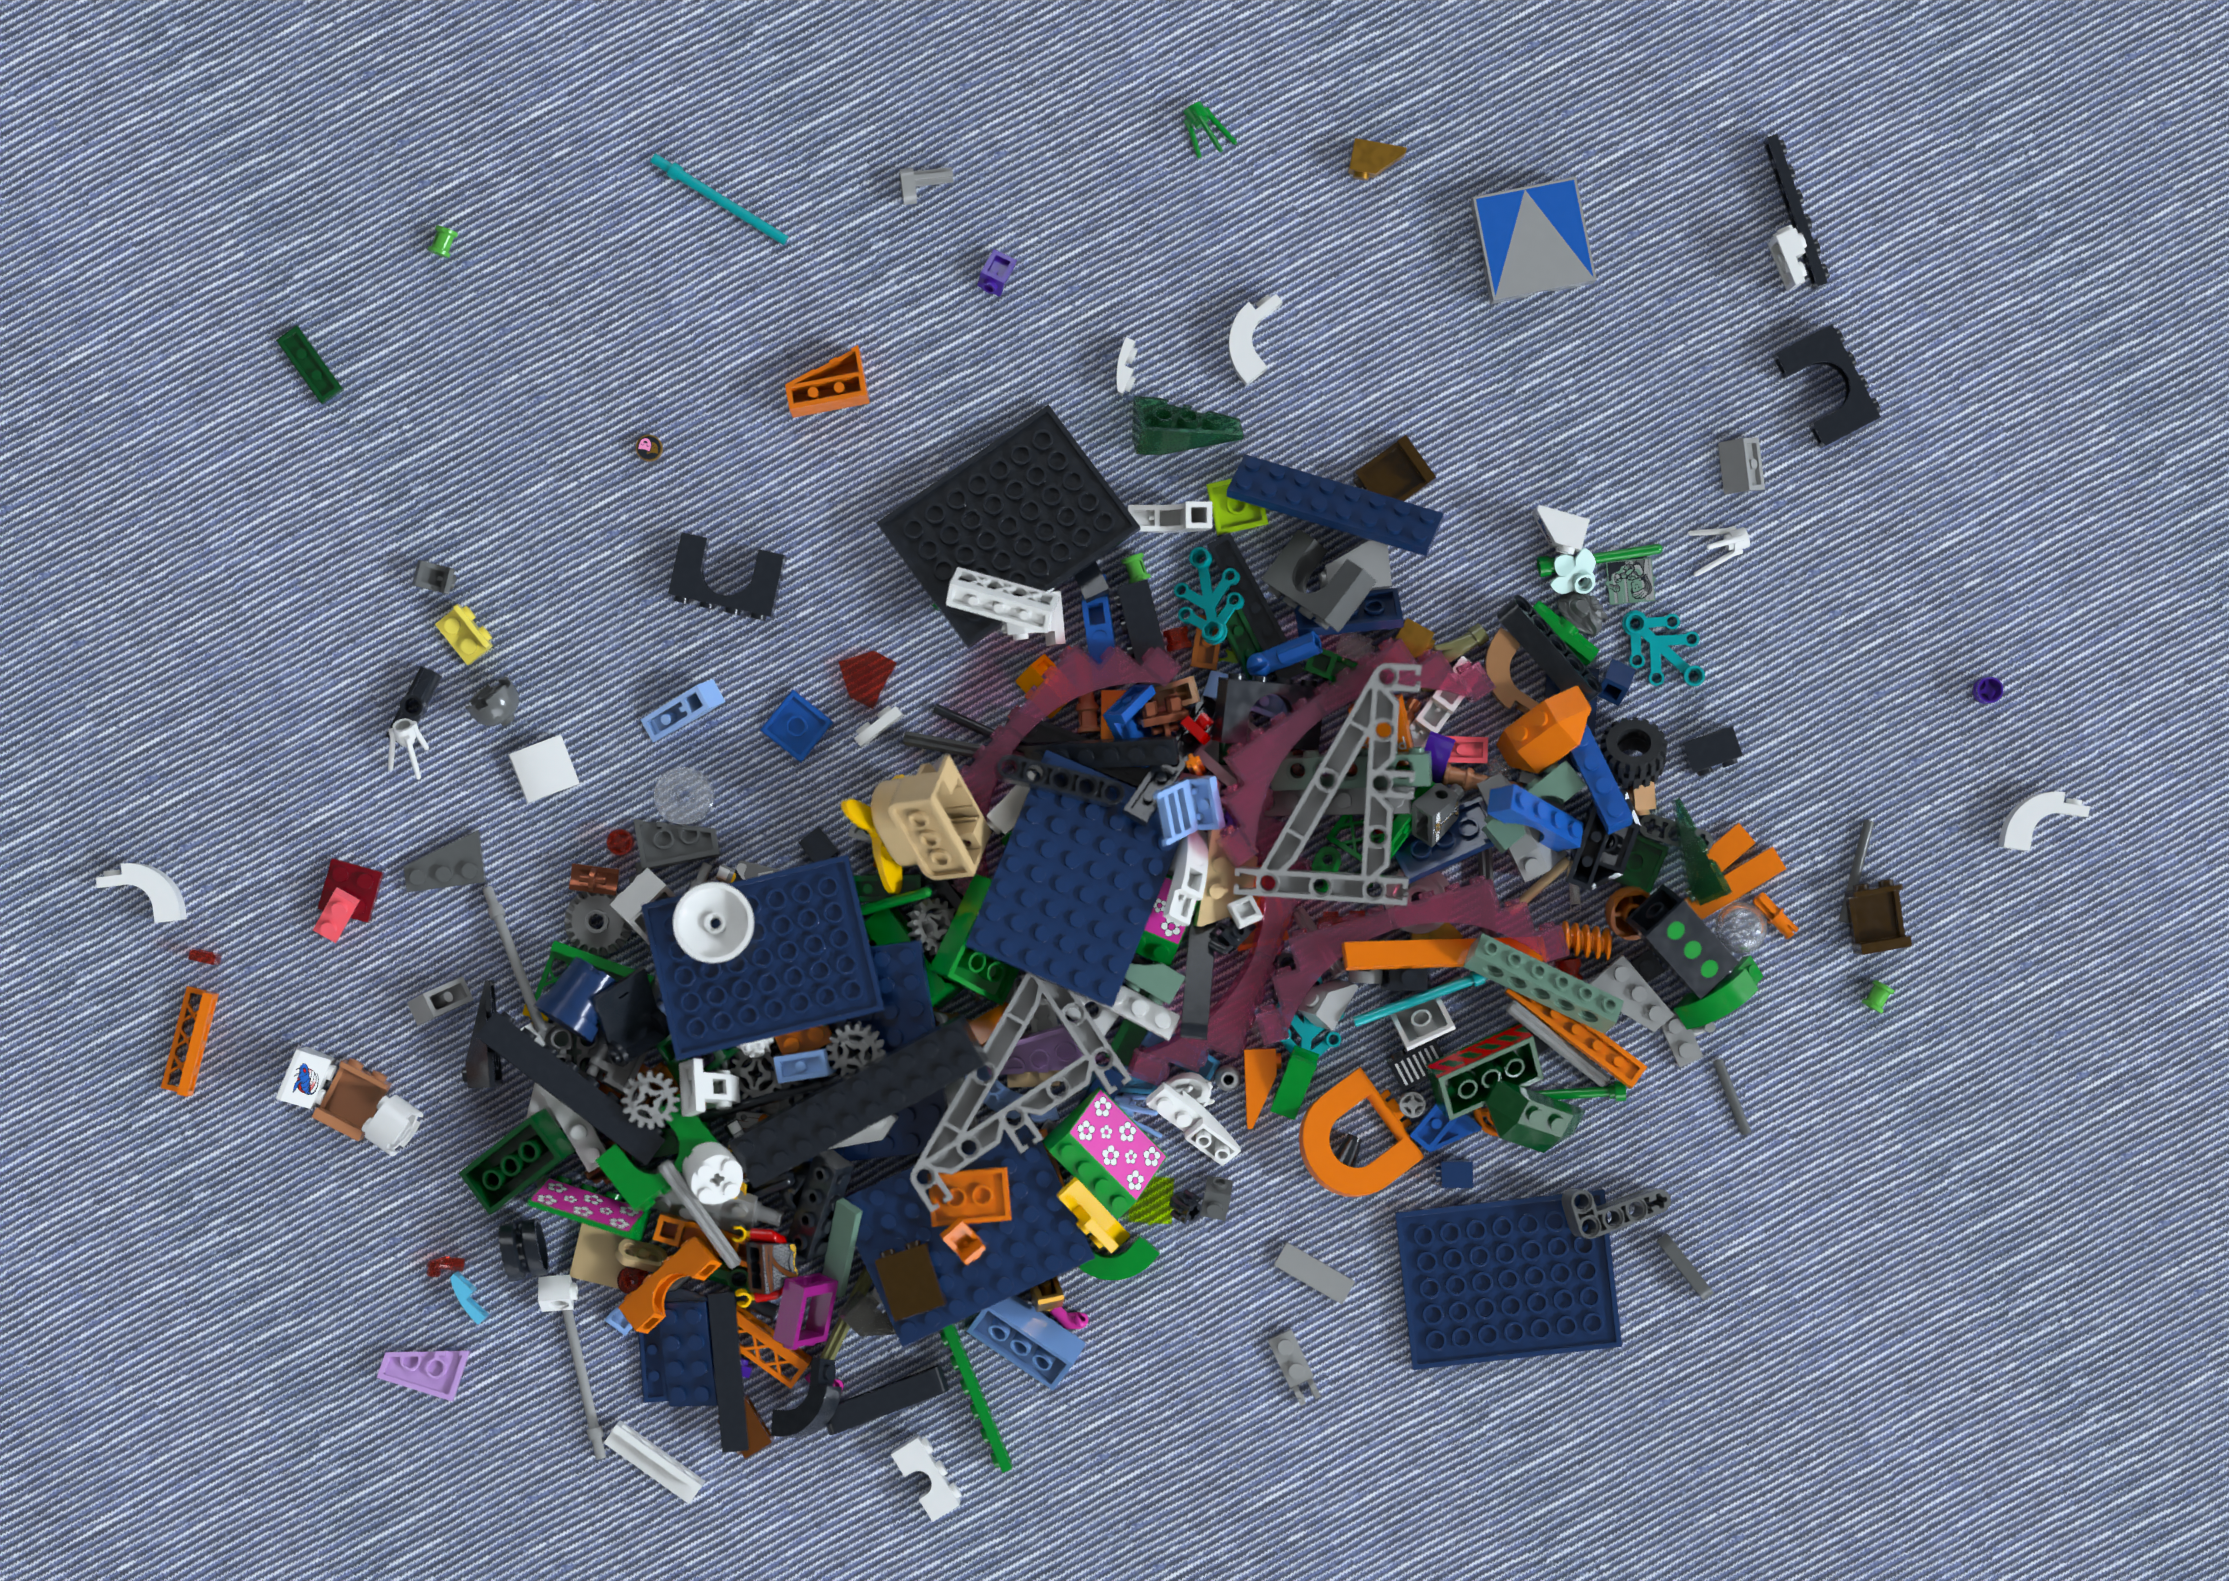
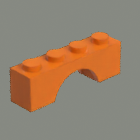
M662 1212L659 1215L652 1240L681 1247L685 1240L693 1236L705 1239L716 1255L722 1258L696 1221L668 1212ZM720 1229L740 1257L741 1263L739 1265L747 1267L746 1242L750 1241V1238H745L742 1242H735L731 1237L739 1238L741 1235Z
M693 1236L685 1240L681 1244V1249L674 1255L667 1257L655 1273L648 1275L637 1290L627 1294L624 1302L618 1308L635 1331L648 1334L666 1317L664 1309L665 1296L669 1287L676 1280L690 1276L704 1281L723 1263L705 1239Z

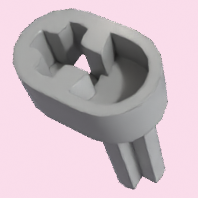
M952 167L913 171V168L899 169L903 205L917 204L916 187L954 183Z

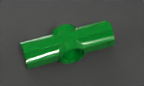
M1538 600L1533 608L1587 667L1600 650L1578 633L1579 630L1564 617H1559Z

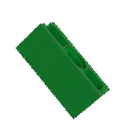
M1294 1045L1274 1095L1273 1104L1270 1109L1271 1112L1295 1120L1316 1069L1319 1058L1318 1053Z

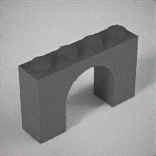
M1298 529L1261 580L1269 586L1266 590L1277 599L1283 596L1282 601L1294 610L1297 606L1300 607L1298 611L1310 620L1314 616L1316 618L1314 621L1325 630L1331 627L1335 631L1340 632L1377 581L1363 568L1346 559L1324 588L1314 593H1306V586L1310 575L1327 554L1328 550L1313 537Z

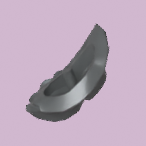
M1569 592L1562 595L1557 601L1558 609L1563 616L1578 630L1591 634L1592 638L1601 631L1602 619L1608 620L1607 614L1603 611V605L1599 604V600L1595 596Z

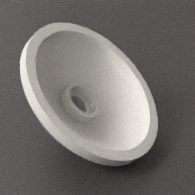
M704 883L692 888L681 898L674 913L673 928L678 943L687 954L703 962L720 963L734 958L747 946L754 929V916L747 899L735 888L723 883ZM714 919H719L721 922L720 927L717 929L711 926V922Z

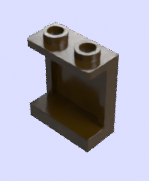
M1404 435L1392 446L1353 473L1356 477L1353 479V482L1357 488L1401 501L1407 500L1436 479L1435 474L1407 435Z
M1893 879L1877 881V886L1869 887L1868 883L1853 885V890L1844 891L1854 954L1866 955L1912 946L1911 936L1905 935L1899 895V890L1903 889V884L1894 883Z
M920 1239L904 1244L906 1249L896 1252L895 1248L880 1252L881 1258L874 1260L894 1322L947 1304L928 1251V1243L921 1244Z

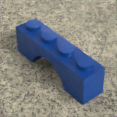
M1586 724L1580 745L1570 751L1568 755L1573 765L1583 777L1592 796L1597 814L1609 835L1632 825L1633 815Z
M1515 784L1490 789L1487 808L1488 815L1503 823L1522 824L1539 830L1541 832L1539 843L1555 852L1581 847L1583 822Z

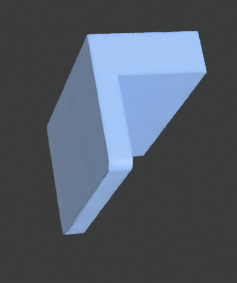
M826 1048L773 1057L778 1083L829 1076L836 1072L837 1069H833V1066L830 1067Z

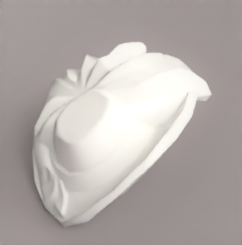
M1193 1072L1181 1073L1173 1076L1166 1082L1168 1086L1178 1093L1182 1090L1185 1091L1203 1107L1215 1102L1214 1099H1210V1091L1213 1088L1211 1081L1203 1078L1200 1074Z

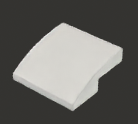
M561 735L508 755L527 804L580 784Z

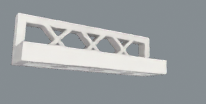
M958 567L949 585L946 605L1048 634L1059 595ZM960 578H963V579L971 580L972 582H965V581H962V580H959V579H960ZM988 586H992V587H996L997 589H990V588H987V587H988ZM1014 593H1017V594H1021L1022 596L1019 597V596H1015V595H1013V594H1014ZM1040 600L1046 601V602H1049L1050 605H1047V604H1044V603H1040V602H1038V601H1040Z
M621 1420L615 1425L604 1442L608 1447L688 1504H690L705 1483V1480Z

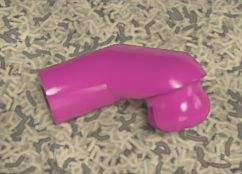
M1063 1307L1054 1308L1049 1311L1065 1329H1082L1089 1321L1087 1314L1083 1312H1066Z

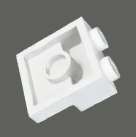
M1792 225L1783 227L1773 234V239L1768 243V246L1788 292L1798 288L1806 281L1804 278L1807 276L1806 269L1801 261L1798 262L1797 259L1805 253L1804 248L1807 245L1802 233H1798L1796 228L1793 229Z

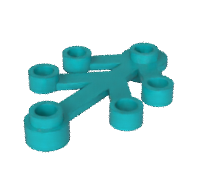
M1196 547L1190 552L1189 561L1198 569L1202 596L1192 591L1183 582L1175 586L1174 594L1179 599L1188 600L1205 610L1207 621L1197 616L1190 607H1182L1178 612V618L1185 624H1192L1202 631V638L1208 644L1216 645L1226 638V623L1234 610L1241 609L1244 605V598L1239 593L1232 592L1227 596V604L1217 617V606L1229 587L1239 582L1240 574L1233 568H1227L1222 574L1220 583L1213 592L1209 571L1212 555L1204 547ZM1206 557L1205 561L1200 564V559ZM1234 573V578L1228 580V576ZM1186 588V592L1180 595V590ZM1238 597V602L1232 605L1233 599ZM1190 612V616L1184 619L1185 613ZM1215 629H1219L1218 633L1212 636V632Z
M1633 610L1626 613L1622 619V628L1626 634L1630 635L1631 655L1628 659L1629 665L1634 669H1638L1645 663V658L1641 654L1642 637L1649 643L1651 669L1648 675L1649 684L1659 686L1664 682L1665 677L1661 671L1662 655L1683 674V680L1688 686L1696 687L1701 685L1705 680L1704 670L1696 665L1690 666L1669 647L1671 645L1694 647L1700 641L1699 635L1694 631H1690L1680 635L1656 636L1649 628L1665 626V628L1673 630L1680 625V618L1676 614L1647 618L1641 611ZM1669 617H1674L1676 619V625L1674 627H1671L1667 624V619ZM1632 619L1639 621L1638 628L1634 629L1630 626ZM1689 634L1695 636L1696 641L1694 644L1687 642ZM1634 656L1641 658L1640 665L1636 666L1632 663ZM1691 671L1697 673L1698 678L1696 681L1689 679ZM1654 673L1660 675L1661 680L1659 683L1652 681L1651 678Z
M1305 974L1301 978L1302 991L1306 994L1310 989L1309 984L1312 980H1316L1317 985L1323 984L1319 975ZM1281 1000L1276 1006L1277 1012L1287 1019L1300 1036L1301 1048L1318 1053L1320 1057L1330 1047L1339 1046L1341 1043L1340 1034L1329 1031L1324 1035V1040L1311 1049L1312 1039L1324 1028L1315 1026L1304 1015L1302 1022L1294 1012V1005L1291 1001ZM1284 1003H1287L1289 1006V1010L1286 1013H1283L1281 1009ZM1278 1026L1274 1030V1038L1281 1042L1291 1054L1294 1045H1296L1291 1039V1031L1287 1027ZM1284 1029L1286 1036L1280 1039L1279 1031ZM1334 1034L1336 1041L1330 1044L1329 1037Z

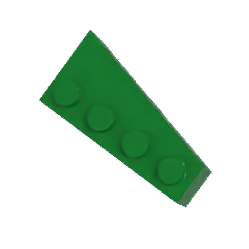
M896 906L877 911L864 922L868 939L873 944L883 945L916 940L914 936H908L912 932V928L907 926V919ZM929 951L924 952L932 1007L942 1008L960 993L964 987L929 970L934 959L929 955Z

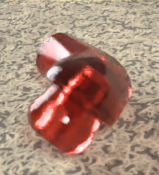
M444 1256L430 1260L426 1265L428 1267L426 1273L430 1277H439L441 1269L463 1271L465 1259Z

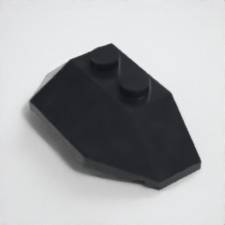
M1620 789L1633 815L1632 825L1609 835L1597 814L1592 800L1583 821L1581 847L1573 849L1565 882L1591 891L1623 875L1641 827L1627 791Z

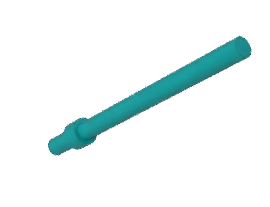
M656 153L651 158L650 162L667 172V176L675 181L680 180L780 244H786L789 236L686 173L679 164L675 162L672 164Z
M1472 971L1469 972L1470 975L1354 1016L1352 1020L1355 1027L1463 988L1472 985L1477 987L1485 984L1488 978Z

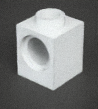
M570 1275L538 1277V1303L542 1312L574 1310V1300H578V1286L573 1284Z

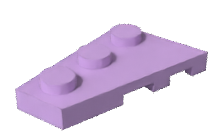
M470 1351L385 1352L377 1378L453 1402Z

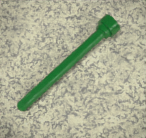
M1652 544L1593 553L1592 555L1597 564L1660 554L1663 548L1660 544ZM1548 555L1537 557V569L1540 578L1556 573L1554 557L1549 558Z
M924 887L860 905L862 914L867 915L930 897L932 891L929 887Z
M1615 1080L1614 1083H1609V1086L1534 1091L1557 1100L1609 1097L1610 1099H1615V1102L1626 1101V1086L1619 1080Z

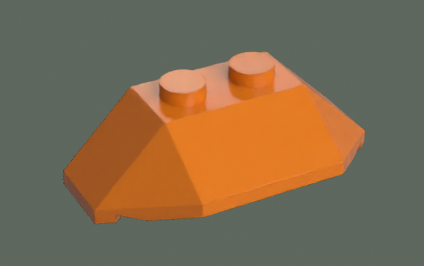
M1579 686L1572 687L1545 699L1505 728L1496 745L1508 766L1540 774L1580 745L1591 706Z

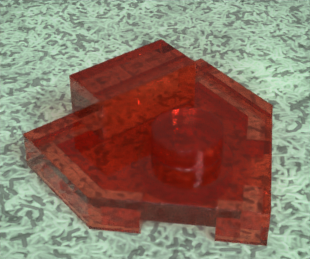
M870 651L839 661L849 697L874 709L897 662L876 651Z

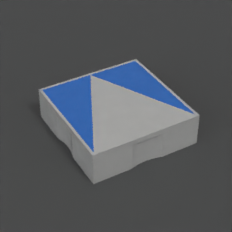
M1576 177L1472 197L1470 205L1477 239L1483 252V270L1490 304L1526 298L1543 291H1561L1591 285L1597 280Z

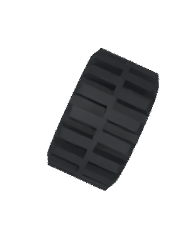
M1633 717L1632 720L1622 718L1620 723L1615 721L1611 727H1607L1604 735L1601 737L1600 751L1617 785L1622 784V788L1628 789V786H1633V789H1639L1640 785L1644 787L1650 786V781L1655 783L1659 775L1662 776L1664 772L1667 739H1664L1665 734L1663 731H1658L1656 724H1649V720L1644 719L1640 721L1638 717ZM1636 750L1643 753V755L1629 756L1624 754L1623 751Z

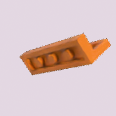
M191 986L186 987L161 1088L175 1091L177 1095L185 1097L193 1095L219 993ZM192 993L202 995L199 1009L196 1012L190 1004ZM189 1010L191 1015L186 1017L187 1011ZM193 1017L195 1025L192 1036L188 1037L183 1027L184 1023ZM181 1035L184 1038L182 1042H180ZM187 1043L189 1047L185 1061L181 1062L177 1055L178 1047ZM180 1068L182 1075L179 1086L169 1084L171 1073Z
M736 1303L738 1326L741 1327L739 1333L748 1332L752 1335L754 1343L751 1346H743L740 1343L741 1353L792 1389L813 1357L799 1347L796 1350L783 1347V1343L773 1339L774 1329ZM770 1348L773 1350L775 1361L765 1362L760 1357L759 1349ZM791 1363L799 1370L790 1380L782 1374L780 1364Z

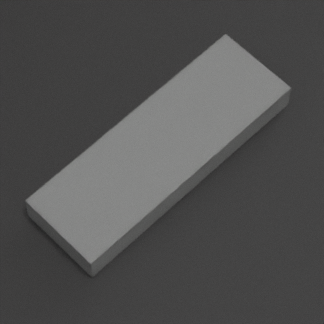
M1287 1241L1273 1264L1340 1304H1343L1355 1283L1351 1278Z

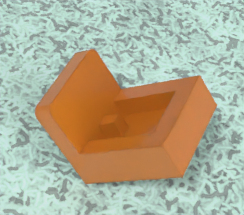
M960 1217L940 1234L941 1238L959 1255L965 1265L978 1259L986 1248L980 1237Z

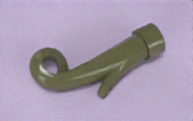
M1479 623L1469 628L1468 632L1449 642L1433 646V650L1441 652L1420 673L1419 681H1421L1420 689L1422 691H1435L1441 683L1438 670L1474 647H1480L1490 640L1486 631ZM1433 677L1432 682L1428 683L1429 678Z

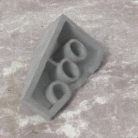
M1498 773L1476 785L1488 808L1490 789L1512 784L1501 773ZM1523 825L1526 834L1508 848L1507 851L1519 877L1526 883L1550 871L1567 855L1566 850L1555 852L1539 843L1541 832L1533 827Z

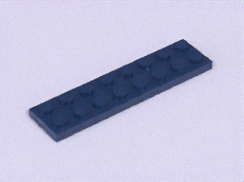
M1244 454L1231 480L1226 496L1426 557L1444 517L1442 512Z

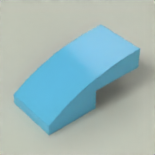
M457 1271L450 1277L454 1292L467 1314L479 1325L489 1313L470 1297L477 1288Z

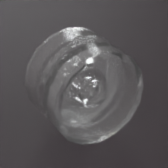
M688 767L673 768L664 773L656 783L654 790V802L660 815L669 822L679 825L696 824L705 819L711 812L715 801L714 787L710 779L701 771ZM688 791L690 793L687 796L689 798L688 801L681 799L682 792Z

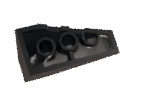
M494 980L484 982L465 1062L466 1067L462 1068L463 1082L467 1083L468 1088H492L503 1084L501 1056L476 1037L494 1012L497 1011Z

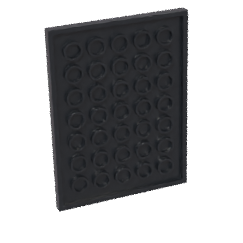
M1049 404L877 522L879 529L968 649L1007 622L946 605L949 585L958 567L1050 593L1140 531L1139 524ZM960 578V579H959V580H962V581H965V582H972L971 580H967V579H963V578ZM988 586V587H987V588H990V589H997L996 587H992V586ZM1014 593V594H1013V595L1019 596V597L1022 596L1021 594H1017V593Z

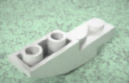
M1197 830L1181 838L1169 870L1174 872L1163 917L1183 927L1190 925L1195 902L1203 898L1206 884L1208 843L1206 833L1202 830Z
M1163 1083L1146 1097V1105L1156 1110L1161 1116L1182 1130L1188 1142L1221 1166H1224L1241 1152L1240 1146L1227 1130L1185 1091L1182 1090L1178 1093L1166 1083Z

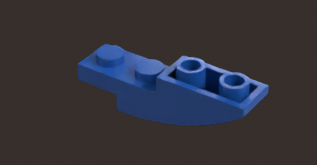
M1103 574V577L1108 585L1106 574ZM1109 593L1086 603L1082 595L1083 618L1094 683L1121 680Z

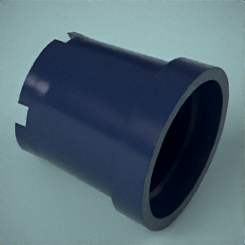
M575 956L546 995L542 994L533 1006L558 1025L592 1043L598 1031L596 1026L599 1022L592 998L617 981L603 971L600 972L587 961Z

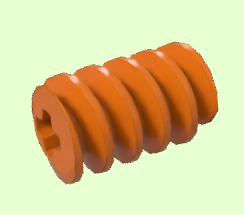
M1563 921L1558 930L1555 952L1557 953L1560 946H1562L1565 955L1573 948L1575 956L1578 957L1580 951L1584 950L1585 958H1588L1590 953L1594 951L1597 960H1599L1602 953H1605L1606 961H1609L1612 949L1610 928L1605 927L1601 933L1599 926H1594L1590 932L1589 925L1584 924L1580 931L1578 923L1574 922L1569 929L1568 922Z

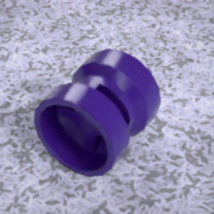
M1994 677L1981 678L1974 683L1972 695L1979 703H1994L2002 697L2003 685Z

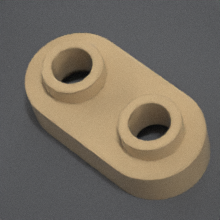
M632 1239L622 1240L615 1250V1257L621 1264L650 1272H656L662 1266V1262L668 1257L665 1250L660 1246Z

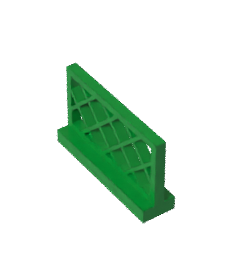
M1407 766L1398 767L1399 770H1411ZM1432 781L1430 786H1419L1414 791V798L1411 799V813L1412 803L1436 784ZM1393 814L1390 860L1412 831V814ZM1342 815L1326 839L1362 863V855L1358 853L1357 844L1363 843V838L1356 839L1355 827L1363 826L1365 819L1354 822L1353 815ZM1351 828L1352 840L1341 842L1336 839L1341 830ZM1374 830L1371 831L1372 841L1378 840L1377 843H1381L1385 840L1384 833L1374 835Z
M554 941L534 997L537 1001L542 995L544 987L552 983L555 984L559 977L555 978L551 969L555 958L564 961L568 967L575 956L592 964L600 972L603 971L617 982L635 971V969ZM549 974H550L551 977H552V980L546 982L547 979H548V976H549ZM647 974L650 985L652 986L655 977Z

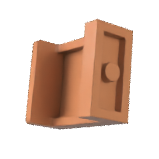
M350 1058L349 1061L345 1059L340 1062V1068L321 1105L315 1109L312 1118L356 1141H360L365 1137V1132L361 1130L367 1119L373 1118L377 1113V1105L386 1096L392 1083L386 1081L387 1076L376 1070H373L371 1073L363 1069V1063Z

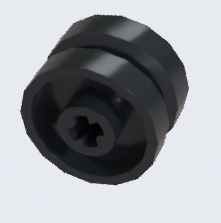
M538 1218L522 1221L520 1229L514 1222L499 1226L500 1252L504 1269L510 1282L525 1279L527 1270L533 1277L549 1273L548 1250L543 1228Z

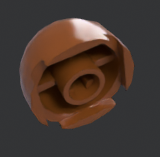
M1626 886L1610 895L1606 902L1604 914L1606 923L1615 934L1625 940L1641 939L1625 919L1651 895L1650 893L1639 887Z

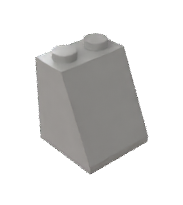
M1369 540L1326 565L1323 572L1319 574L1320 589H1322L1331 581L1346 559L1363 568L1377 581L1371 590L1389 589L1392 586L1388 545Z

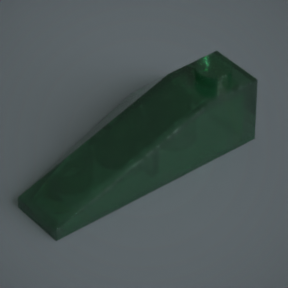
M1134 396L1132 439L1136 454L1166 455L1243 440L1244 434L1239 418L1212 411H1207L1205 414L1191 410L1192 406L1183 404L1182 408L1167 404L1168 400L1163 398Z
M1680 797L1673 798L1672 806L1684 881L1687 885L1684 891L1689 901L1701 906L1732 893L1717 862L1713 861L1712 858H1708V846L1700 835H1696L1695 831L1697 828Z

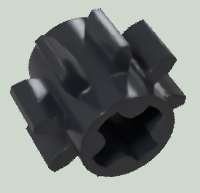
M1187 1189L1184 1190V1193H1175L1169 1202L1170 1208L1173 1209L1170 1215L1186 1224L1187 1220H1196L1202 1209L1201 1205L1198 1204L1201 1198Z

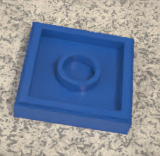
M792 689L760 731L802 763L834 722Z

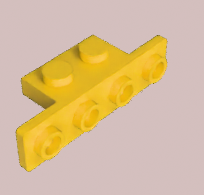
M1076 1177L1057 1193V1197L1079 1219L1076 1225L1086 1235L1089 1232L1092 1233L1089 1238L1099 1249L1105 1246L1113 1253L1130 1237V1234Z

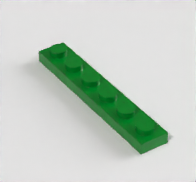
M955 1324L947 1326L939 1333L945 1347L950 1345L953 1353L950 1356V1360L954 1370H960L963 1379L960 1380V1384L964 1394H970L973 1404L970 1405L973 1416L975 1419L980 1418L984 1427L980 1429L985 1444L990 1443L994 1451L990 1453L995 1468H1001L1002 1473L1012 1470V1461Z

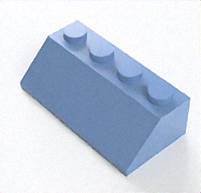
M1016 1295L980 1311L966 1331L1051 1390L1055 1389L1074 1365L1086 1344L1075 1334L1070 1333L1057 1324L1053 1319L1048 1318L1041 1312H1036L1031 1304L1026 1303Z

